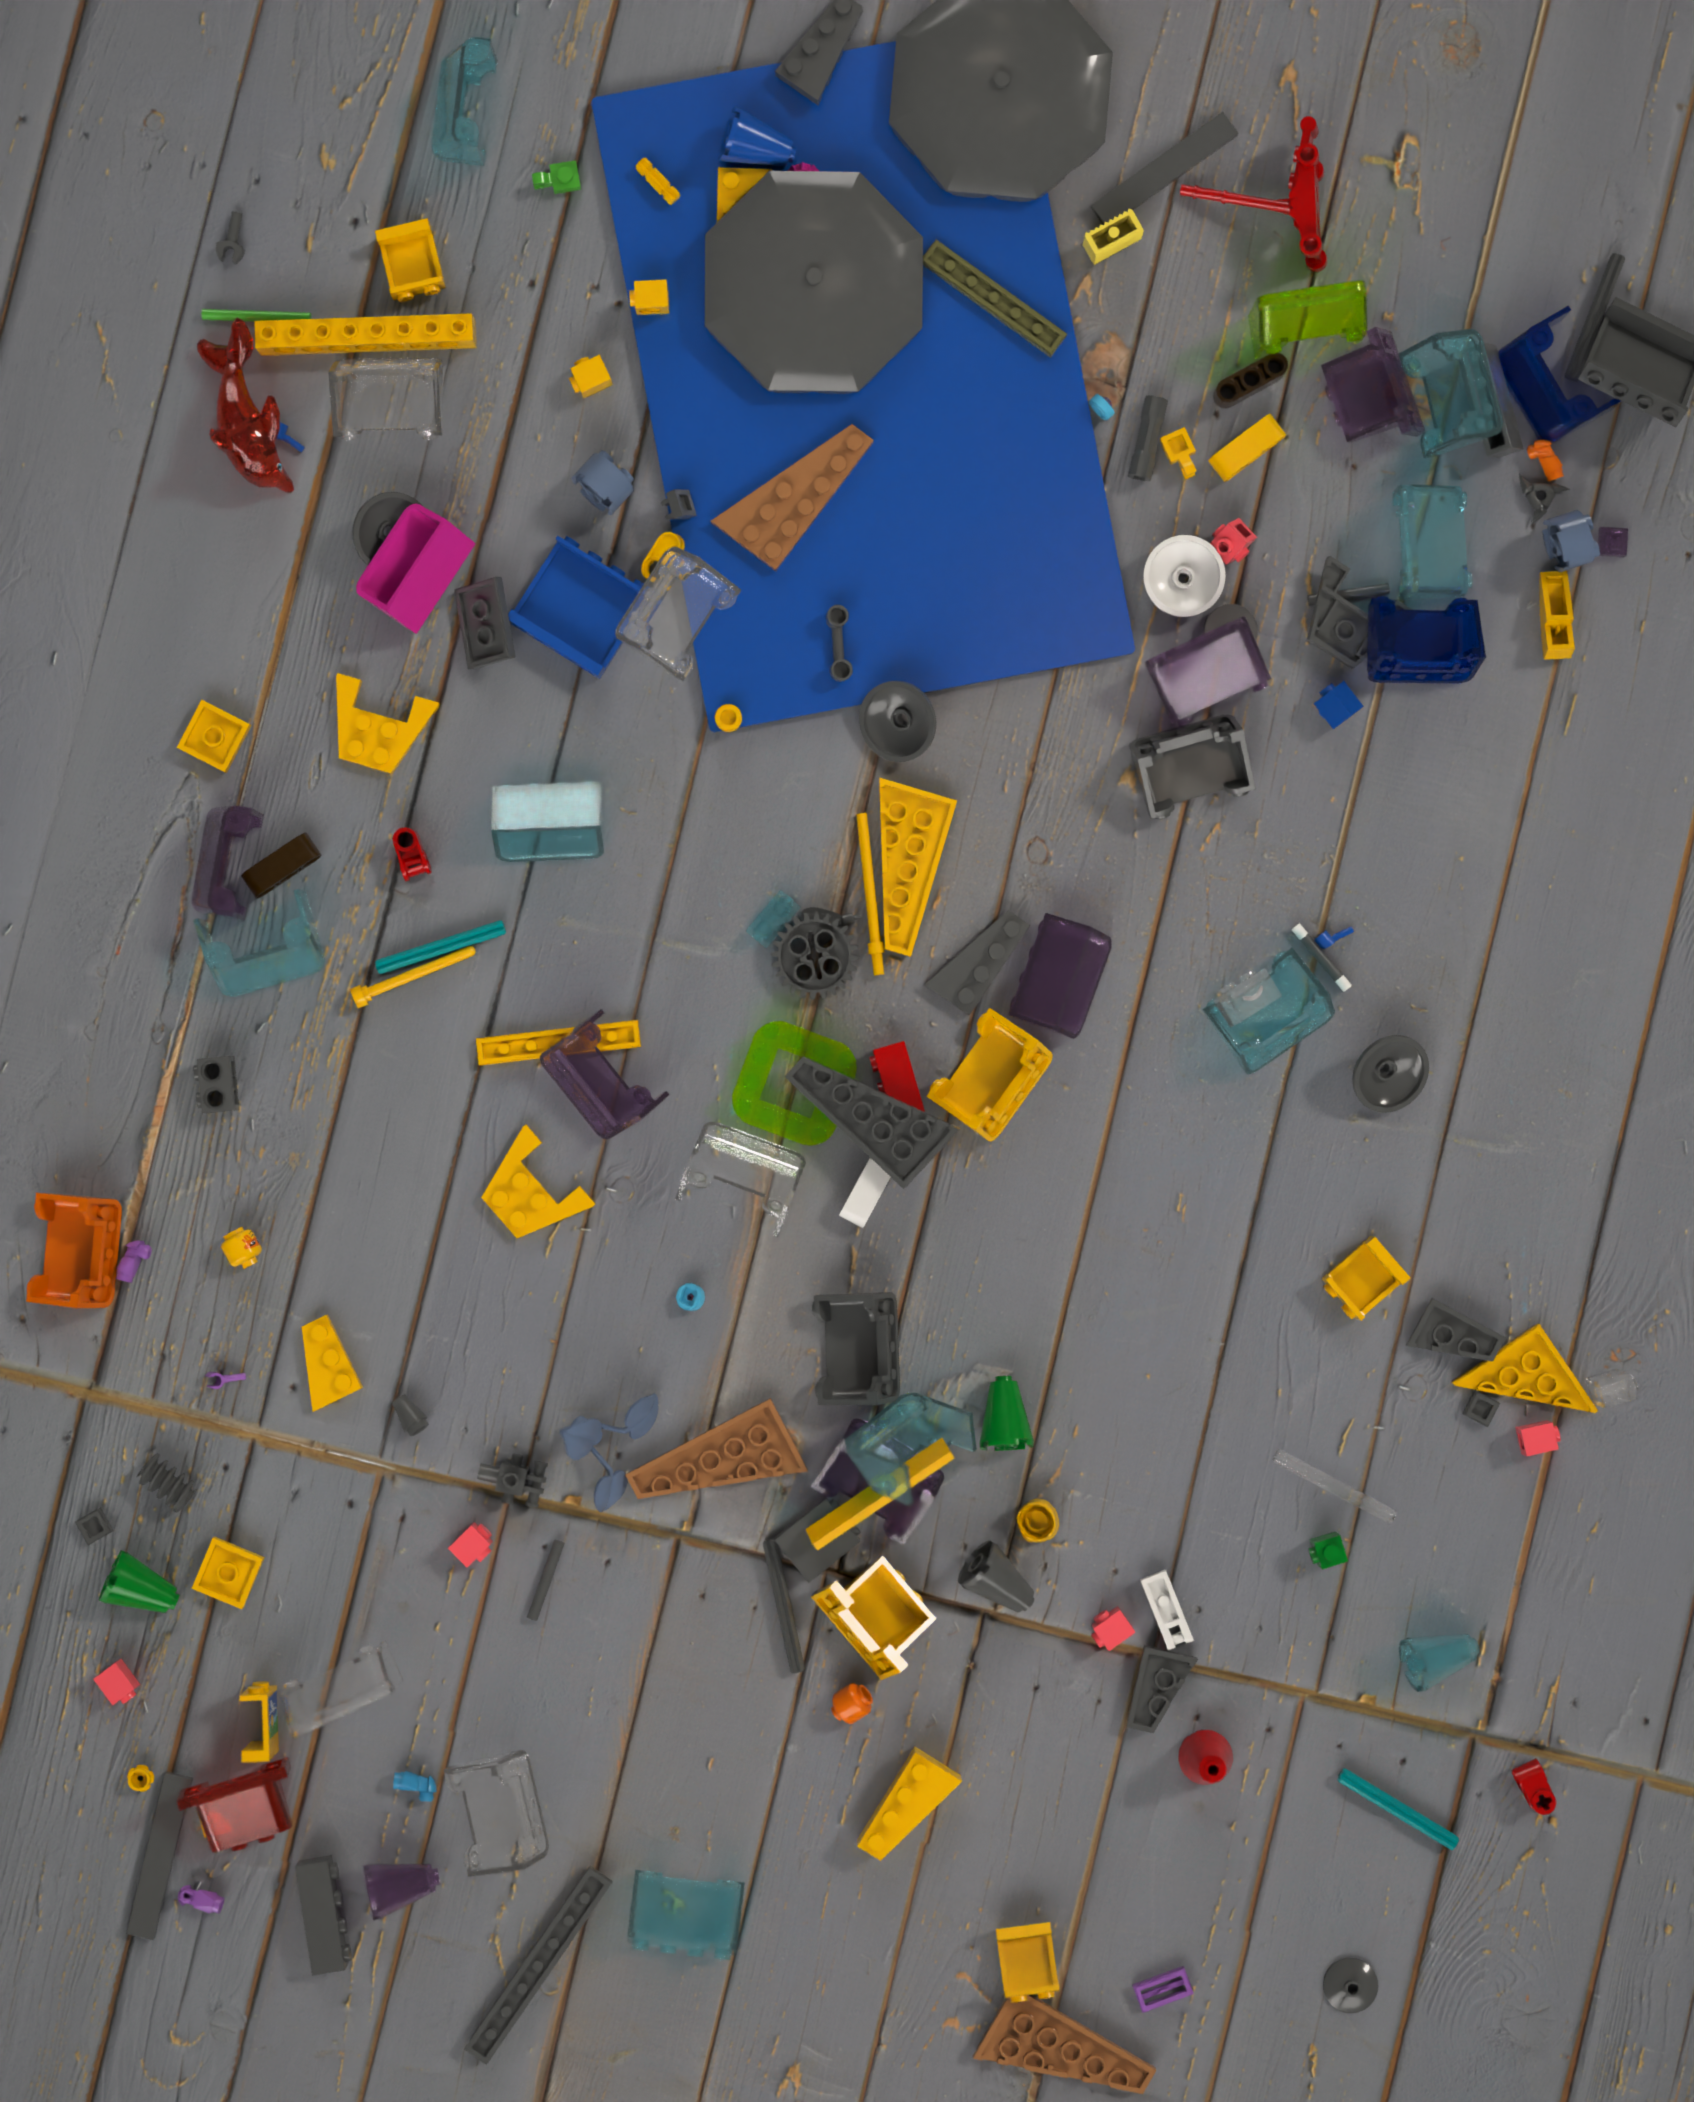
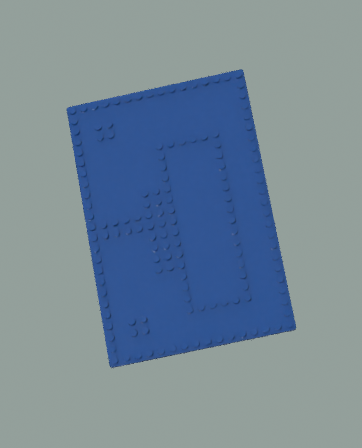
M896 41L843 51V55L832 73L830 83L822 94L819 106L776 77L775 71L782 62L594 97L591 101L629 305V290H634V281L667 280L669 313L637 315L635 307H630L665 496L667 492L674 489L689 490L697 516L690 519L670 520L672 533L680 535L685 543V549L678 560L709 729L712 732L722 731L716 725L715 713L719 707L725 704H732L739 708L742 714V723L739 727L741 728L858 706L862 704L866 695L874 687L888 681H904L916 686L923 693L1129 655L1135 651L1048 193L1037 200L1017 202L1000 200L993 196L985 198L955 196L941 189L923 168L920 160L902 144L889 125ZM734 106L745 110L792 139L793 146L797 147L793 162H787L785 167L719 160V155H724L725 150L720 149L728 119L733 120L736 116V113L732 112ZM647 158L653 164V168L656 167L670 182V186H674L679 191L680 197L674 204H668L663 198V194L660 195L645 180V176H642L636 170V164L641 159ZM804 162L805 164L814 165L819 171L860 172L923 237V256L937 239L1067 333V337L1050 358L923 266L922 330L863 389L850 394L818 392L775 393L767 391L705 327V234L717 223L718 167L787 171L791 165ZM851 424L874 440V443L777 571L773 570L711 523V520ZM669 505V506H667V507H668V512H669V514H670V513H671V508H670V505ZM834 605L844 606L849 613L848 621L842 627L844 659L851 663L853 672L850 678L843 682L834 680L829 673V669L834 663L832 628L827 625L825 618L827 611Z

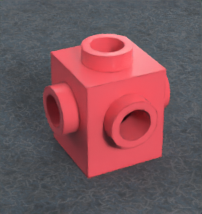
M1237 518L1227 525L1222 524L1212 534L1214 539L1210 544L1217 550L1226 565L1235 560L1239 563L1249 554L1250 551L1247 548L1254 542L1257 536L1240 518Z

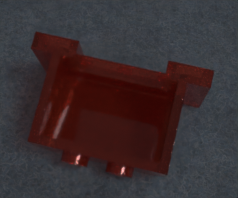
M286 1757L263 1764L258 1771L209 1785L207 1781L181 1789L177 1798L179 1811L196 1807L212 1852H219L229 1848L232 1851H238L246 1848L249 1842L258 1840L259 1843L270 1841L275 1838L274 1834L286 1831L293 1825L280 1781L289 1776L291 1769L289 1758Z

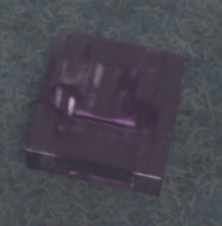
M1600 527L1598 535L1600 556H1627L1628 528Z

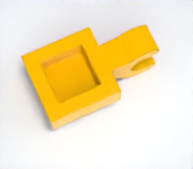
M1185 427L1161 437L1159 441L1170 465L1178 462L1185 480L1195 476L1197 471L1190 456L1194 455L1196 450Z

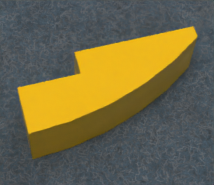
M1540 572L1539 603L1544 660L1569 659L1572 657L1575 645L1572 630L1574 617L1568 572Z

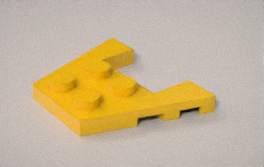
M337 673L339 758L393 774L420 732L426 727L429 719L438 710L440 703L415 696L408 722L395 720L354 708L362 681Z
M527 1124L522 1127L481 1197L516 1238H520L596 1205L581 1186L577 1187L558 1204L527 1169L522 1160L543 1143Z

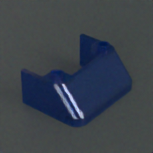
M1569 305L1535 324L1498 351L1507 388L1537 439L1548 440L1552 444L1613 410L1621 402V400L1614 398L1597 408L1593 400L1587 395L1580 394L1567 400L1542 358L1541 353L1546 351L1554 340L1550 327L1561 322L1571 311Z

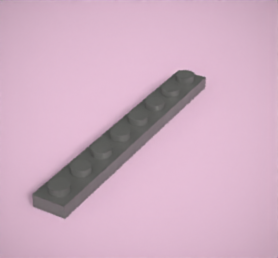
M589 1866L466 2044L464 2050L484 2064H488L608 1890L612 1880L592 1866Z

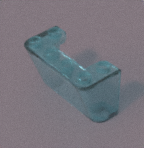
M635 1870L627 1932L628 1943H631L632 1949L649 1951V1946L659 1947L662 1953L676 1954L677 1949L687 1951L688 1956L703 1957L704 1953L714 1954L715 1959L730 1960L731 1955H737L745 1882L717 1879V1883L663 1877V1873Z

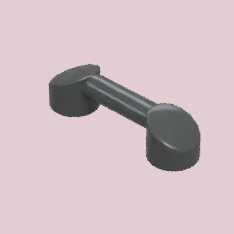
M842 605L832 606L827 611L825 618L827 625L832 628L834 663L831 665L829 673L838 682L848 680L853 672L851 663L844 659L842 627L848 621L849 613Z

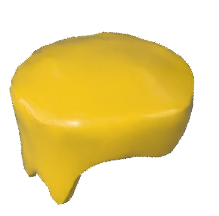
M1036 1498L1028 1501L1021 1507L1016 1517L1020 1533L1028 1542L1041 1543L1051 1540L1059 1529L1057 1511L1050 1502L1044 1499Z

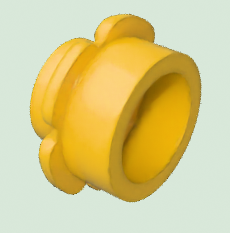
M137 1765L136 1768L129 1770L127 1774L128 1785L132 1790L144 1792L150 1789V1784L154 1782V1774L148 1770V1766ZM139 1776L143 1777L142 1781L138 1779Z

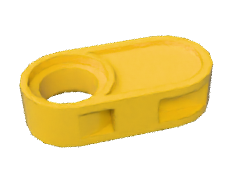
M665 532L658 537L641 565L642 574L647 580L662 582L669 576L685 549L684 540L680 535ZM658 561L661 564L662 570L659 575L652 576L650 566L653 562Z

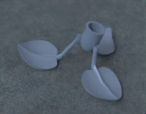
M655 1393L639 1399L629 1408L625 1416L626 1427L624 1428L602 1424L596 1418L587 1419L584 1416H579L570 1426L560 1430L569 1458L579 1460L591 1451L607 1470V1476L599 1479L594 1490V1503L599 1512L607 1510L621 1498L626 1490L628 1479L625 1475L626 1473L622 1470H617L613 1473V1469L593 1445H597L601 1441L603 1435L601 1429L623 1434L629 1432V1436L632 1439L644 1436L653 1426L658 1414L659 1404Z

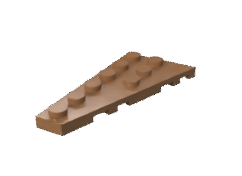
M851 424L711 520V523L773 570L777 571L874 443V440Z
M1027 1995V2001L1011 2003V1998H1005L972 2055L973 2059L994 2061L1001 2065H1013L1025 2068V2070L1048 2075L1082 2080V2082L1091 2084L1094 2082L1108 2085L1110 2088L1139 2094L1144 2093L1156 2072V2067L1033 1995Z

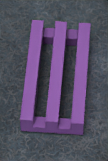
M1184 1966L1133 1984L1142 2013L1194 1994ZM1182 1976V1978L1178 1980L1172 1981L1170 1983L1164 1984L1162 1986L1141 1993V1990L1147 1989L1149 1987L1155 1986L1157 1984L1163 1983L1173 1978ZM1185 1984V1989L1148 2003L1144 2002V1999Z

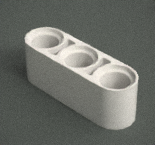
M869 1158L839 1214L840 1217L861 1228L865 1226L890 1179V1176L871 1158Z

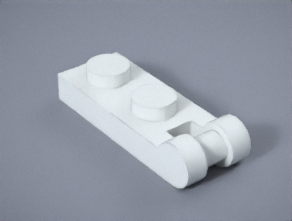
M1166 1570L1140 1579L1168 1651L1175 1649V1645L1182 1642L1187 1644L1194 1641ZM1179 1625L1180 1632L1171 1635L1169 1629Z

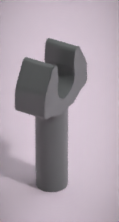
M232 211L227 239L216 243V253L221 262L224 261L225 252L228 249L234 250L232 257L234 264H238L244 257L245 250L237 242L242 213Z

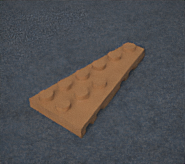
M769 1398L625 1475L637 1499L681 1491L808 1472V1468L772 1399Z

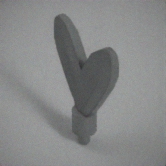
M817 907L806 908L802 911L803 915L807 912L810 919H814L816 911L819 912L820 919H824L826 914L829 913V922L833 923L837 918L840 919L839 928L853 924L855 920L862 917L861 914L853 915V913L841 916L838 913ZM822 932L818 936V942L821 946H824L833 937L828 932ZM814 936L810 942L812 948H815Z

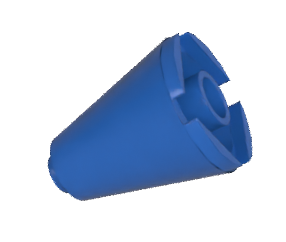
M734 106L732 112L736 113V116L733 120L728 119L720 149L725 150L724 155H719V160L785 167L787 162H793L797 147L793 146L792 139L745 110Z

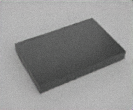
M493 577L454 589L468 669H477L515 658L502 577Z

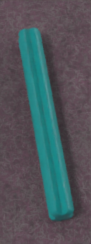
M501 920L378 959L375 961L376 969L379 974H384L505 935L506 928Z
M1346 1768L1342 1769L1338 1775L1337 1780L1339 1783L1448 1849L1454 1850L1459 1842L1457 1835Z

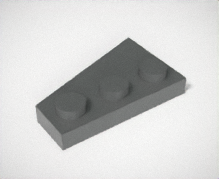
M1144 1645L1126 1727L1154 1733L1170 1707L1171 1701L1178 1690L1181 1689L1185 1678L1192 1667L1195 1666L1198 1658Z

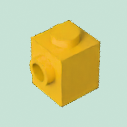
M600 354L591 359L589 357L581 358L574 363V367L570 368L573 376L569 378V381L575 393L580 391L583 398L613 385Z

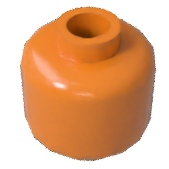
M850 1683L833 1695L831 1710L837 1720L853 1724L871 1712L873 1698L864 1685Z

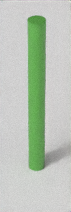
M202 309V320L254 322L311 319V313Z

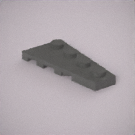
M834 0L776 69V77L819 106L822 94L830 83L837 62L839 63L843 55L845 45L850 40L863 13V6L854 0Z

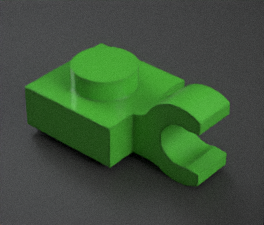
M576 160L550 164V173L537 172L532 174L534 190L552 186L554 194L581 190Z

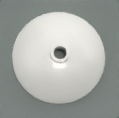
M1179 535L1164 540L1153 549L1146 561L1143 578L1145 590L1156 607L1172 616L1192 617L1207 611L1216 603L1223 591L1226 575L1223 560L1210 543L1196 536ZM1181 574L1187 575V576H1188V582H1187V583H1181V582H1179V580H1178L1179 575H1181Z

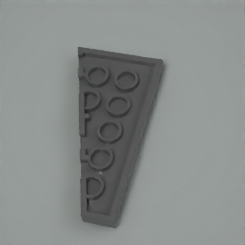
M805 1056L785 1075V1078L903 1189L912 1182L960 1130V1128Z

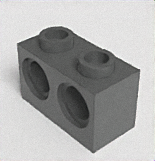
M234 1056L197 1059V1065H194L193 1072L194 1079L199 1081L200 1092L196 1093L198 1109L201 1108L202 1113L206 1114L240 1110ZM212 1064H217L220 1068V1075L216 1079H212L208 1074V1069ZM215 1091H219L223 1096V1101L219 1106H215L211 1102V1095Z

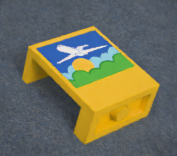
M268 1681L253 1682L252 1686L247 1687L240 1695V1701L262 1700L263 1741H251L241 1751L242 1762L270 1761L279 1751L277 1685L269 1686Z

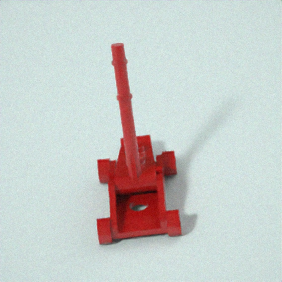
M1306 116L1300 122L1302 137L1300 146H1296L1294 150L1293 162L1296 163L1295 173H1291L1289 177L1288 189H1291L1289 198L1273 200L1227 192V190L1219 191L1198 187V185H1181L1180 195L1192 197L1193 199L1200 198L1218 201L1222 204L1230 203L1260 208L1291 216L1294 219V227L1300 231V249L1305 255V262L1309 270L1319 272L1326 267L1328 260L1326 253L1322 250L1319 207V182L1324 177V168L1319 161L1318 149L1313 145V139L1319 134L1316 120L1313 117Z

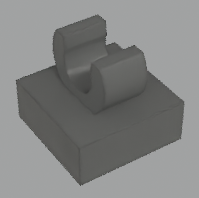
M674 489L666 493L667 499L661 502L662 506L670 505L671 513L665 516L668 520L690 519L697 516L689 490Z

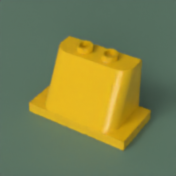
M883 1556L875 1560L844 1588L835 1581L817 1590L811 1596L881 1680L901 1673L908 1666L899 1654L936 1619L923 1604L922 1597L916 1591L911 1590L905 1583L906 1580L903 1574L894 1569Z

